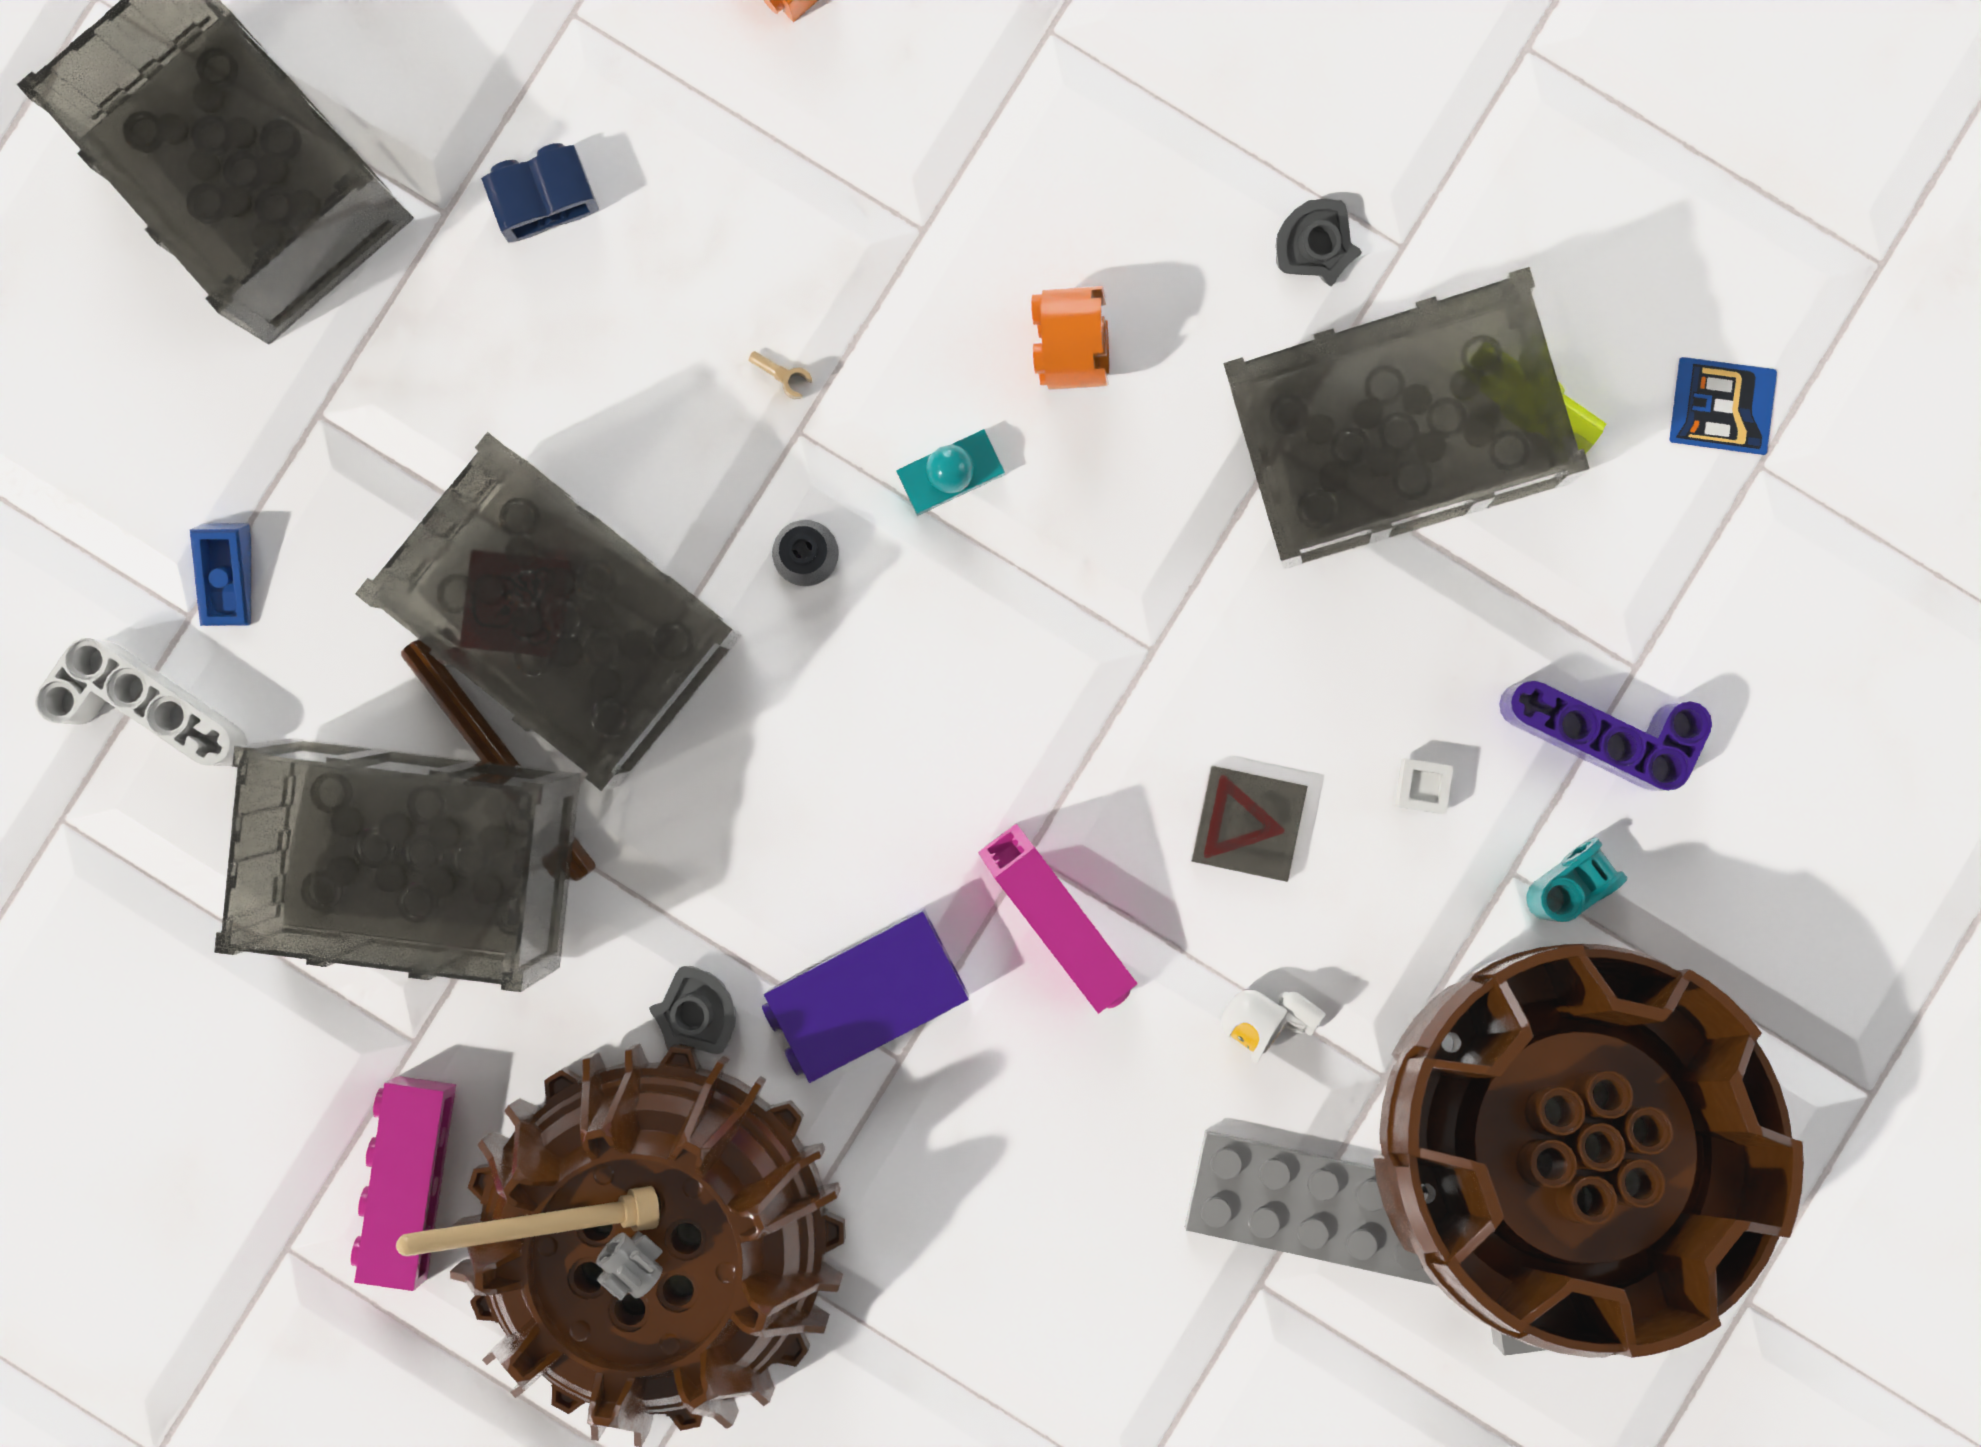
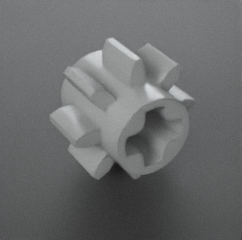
M639 1231L635 1233L632 1239L625 1233H620L606 1244L596 1260V1264L604 1270L597 1278V1281L619 1300H622L627 1293H630L636 1299L640 1298L656 1284L662 1274V1266L655 1261L661 1255L662 1250Z

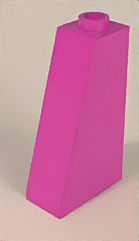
M1014 824L981 849L978 854L994 879L1095 1011L1099 1014L1106 1008H1114L1124 1002L1129 996L1130 990L1138 983L1018 824Z

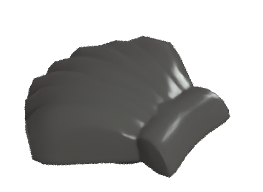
M1316 199L1306 201L1294 209L1285 219L1277 233L1275 243L1276 264L1282 272L1295 275L1319 276L1330 287L1335 284L1343 270L1362 253L1360 248L1351 243L1347 207L1342 200Z
M682 966L679 968L663 1002L649 1007L651 1014L661 1029L667 1050L674 1044H682L712 1054L723 1053L730 1042L736 1025V1009L724 983L712 973L694 966Z

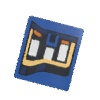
M1681 357L1678 364L1669 441L1677 444L1766 455L1777 371L1769 368Z

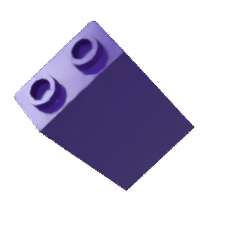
M924 908L907 917L902 922L789 981L771 988L763 994L767 1003L762 1005V1010L772 1030L776 1032L781 1029L790 1047L784 1049V1052L792 1070L797 1076L804 1073L810 1084L969 1000L970 995Z

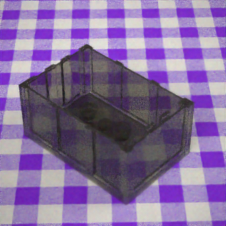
M120 0L103 17L71 42L51 62L41 68L36 74L31 71L16 84L32 102L49 113L80 148L77 154L89 168L108 180L148 226L144 230L156 244L174 255L207 292L208 296L205 299L215 311L268 345L414 219L405 206L222 0Z
M1530 266L1510 272L1505 280L1438 301L1436 296L1415 302L1413 309L1335 333L1334 328L1313 334V340L1245 362L1243 357L1223 363L1283 570L1573 484L1590 469L1584 449L1578 450L1532 296L1536 286Z
M487 432L475 446L478 452L376 577L374 579L367 578L355 595L370 607L384 610L432 649L429 653L445 667H455L514 714L512 720L525 731L536 732L588 774L585 779L600 791L621 786L743 634L515 450Z
M286 738L234 746L232 767H237L222 930L216 932L214 953L237 955L242 952L306 959V965L328 967L337 963L407 972L408 978L428 981L436 976L500 984L501 990L523 992L560 968L581 773L299 738Z

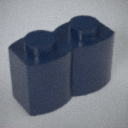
M563 143L546 145L540 148L536 153L537 156L529 161L519 163L517 160H505L499 162L490 169L491 173L481 178L500 231L508 243L536 236L554 226L580 220L600 210L583 163L574 145L565 146Z

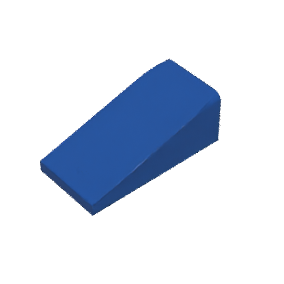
M210 523L201 524L189 529L200 626H249L251 624L250 524Z

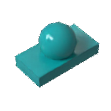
M985 429L950 445L941 446L931 454L896 470L917 516L1005 475V471Z

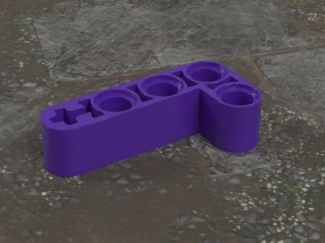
M1538 681L1513 684L1503 692L1499 702L1500 713L1511 725L1643 789L1651 791L1676 790L1686 783L1712 728V719L1708 710L1700 703L1689 701L1666 704L1659 708L1653 716L1647 731L1644 732ZM1531 695L1529 698L1531 705L1541 710H1551L1547 715L1539 711L1523 713L1525 705L1519 702L1520 696ZM1569 712L1578 717L1581 725L1580 732L1574 739L1565 734L1562 725L1564 717ZM1678 712L1684 713L1689 719V731L1684 737L1678 735L1674 729V719ZM1614 734L1622 738L1625 746L1624 754L1618 760L1610 756L1607 748L1608 741ZM1658 756H1662L1667 761L1669 767L1667 777L1661 782L1656 779L1652 770L1653 762Z

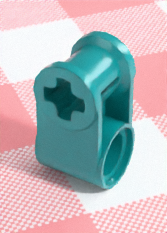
M1595 837L1573 849L1559 864L1531 884L1526 895L1527 906L1530 912L1539 919L1569 922L1576 919L1596 902L1618 890L1627 881L1628 877L1623 871L1617 872L1600 849L1602 842L1598 837ZM1557 886L1563 894L1564 901L1562 907L1558 911L1553 912L1547 904V896L1549 891Z

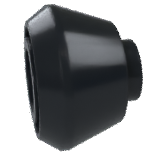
M799 520L788 524L779 532L773 543L772 559L776 570L786 581L797 586H814L825 581L833 573L838 563L839 549L834 535L827 527L816 521ZM807 542L811 544L812 550H809L806 546ZM797 551L801 558H797L794 552Z

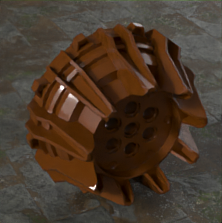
M634 1044L625 1050V1063L607 1068L599 1052L591 1053L582 1059V1077L564 1067L544 1080L546 1101L543 1107H538L521 1098L507 1106L504 1112L515 1126V1131L510 1138L493 1131L482 1138L477 1144L489 1164L478 1165L473 1169L467 1188L481 1201L480 1204H483L482 1212L478 1215L462 1217L451 1227L618 1202L619 1197L627 1195L629 1189L652 1186L655 1189L657 1197L661 1202L657 1228L639 1231L662 1250L661 1255L655 1261L663 1268L656 1284L645 1295L640 1297L645 1305V1313L641 1315L628 1313L623 1307L622 1300L613 1296L600 1283H593L587 1280L582 1271L583 1263H596L602 1249L616 1235L625 1233L632 1239L636 1232L631 1227L623 1228L621 1223L612 1224V1231L600 1232L591 1227L467 1247L470 1259L462 1260L450 1271V1279L466 1283L475 1295L470 1300L476 1319L495 1321V1323H499L506 1334L486 1354L482 1361L488 1365L497 1358L499 1363L517 1383L510 1392L514 1398L526 1391L543 1376L552 1384V1406L570 1414L581 1405L589 1403L587 1424L591 1428V1440L599 1441L606 1428L612 1427L634 1432V1446L642 1447L650 1432L654 1414H666V1417H670L680 1431L700 1427L704 1416L714 1418L725 1429H728L734 1425L739 1412L734 1397L751 1395L763 1407L770 1403L775 1387L768 1367L773 1363L797 1367L810 1348V1343L805 1333L824 1334L830 1314L815 1305L814 1302L819 1291L838 1292L843 1273L824 1261V1255L844 1244L846 1239L845 1218L825 1208L826 1204L838 1198L841 1190L839 1182L822 1184L815 1161L822 1158L826 1149L823 1142L810 1146L802 1145L796 1134L804 1114L792 1100L775 1105L767 1103L759 1096L767 1079L760 1075L753 1087H750L741 1080L724 1073L730 1060L725 1056H722L717 1061L713 1070L710 1071L701 1068L702 1065L698 1062L695 1049L684 1045L674 1044L661 1062L649 1063L641 1044ZM684 1223L693 1224L701 1233V1242L696 1245L685 1244L678 1237L677 1226ZM675 1275L687 1277L692 1282L693 1294L688 1296L676 1294L670 1287V1277Z

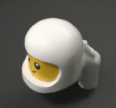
M1245 990L1237 993L1226 1005L1221 1017L1222 1029L1228 1037L1231 1036L1252 1051L1250 1059L1258 1063L1262 1054L1267 1052L1283 1028L1299 1034L1305 1032L1312 1036L1326 1016V1013L1298 992H1284L1280 994L1277 1004L1256 990Z

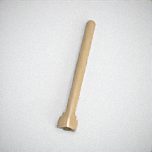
M652 1186L633 1188L628 1190L627 1195L620 1196L618 1202L403 1234L397 1240L396 1248L401 1255L412 1256L621 1223L623 1228L631 1227L634 1232L657 1228L659 1223V1203L655 1189Z

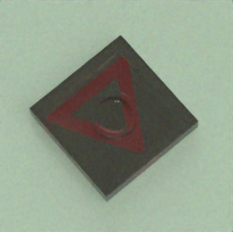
M1210 766L1190 861L1288 882L1308 786Z

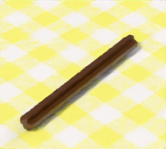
M417 639L407 645L401 651V657L566 873L574 881L582 880L596 868L593 859L427 642Z

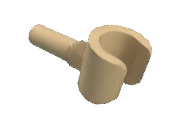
M753 351L749 356V362L783 383L785 394L792 399H801L803 395L790 388L788 381L791 377L801 376L807 382L812 383L810 373L803 368L788 370L756 351Z

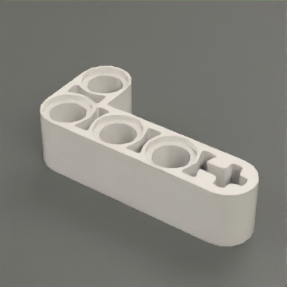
M80 638L73 641L43 681L35 696V707L38 714L44 720L58 724L83 725L91 722L104 704L108 702L176 750L203 766H232L244 758L248 749L247 737L240 727L120 645L110 641L92 638ZM98 650L102 656V665L94 673L90 666V659ZM136 678H139L143 684V692L134 701L130 694V686ZM70 691L74 698V705L66 713L62 706V700L64 695ZM179 705L183 710L184 717L181 725L175 729L171 724L170 714L172 709ZM202 733L219 736L217 743L222 747L220 753H215L218 747L216 743L207 737H198V735Z

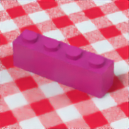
M397 1076L385 1082L384 1088L378 1089L373 1105V1116L379 1118L376 1137L371 1138L366 1152V1166L371 1167L369 1186L363 1188L358 1204V1215L364 1217L362 1233L354 1241L350 1259L351 1265L356 1266L354 1283L415 1291L427 1280L431 1253L403 1256L397 1251L396 1243L403 1234L435 1229L457 1084Z

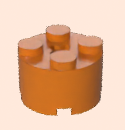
M1103 286L1043 290L1042 294L1032 295L1031 311L1033 325H1037L1038 336L1042 340V343L1033 344V364L1035 374H1039L1041 386L1047 385L1049 390L1104 387L1109 385L1107 374L1110 372L1108 320H1105V316H1102L1101 307L1106 305Z

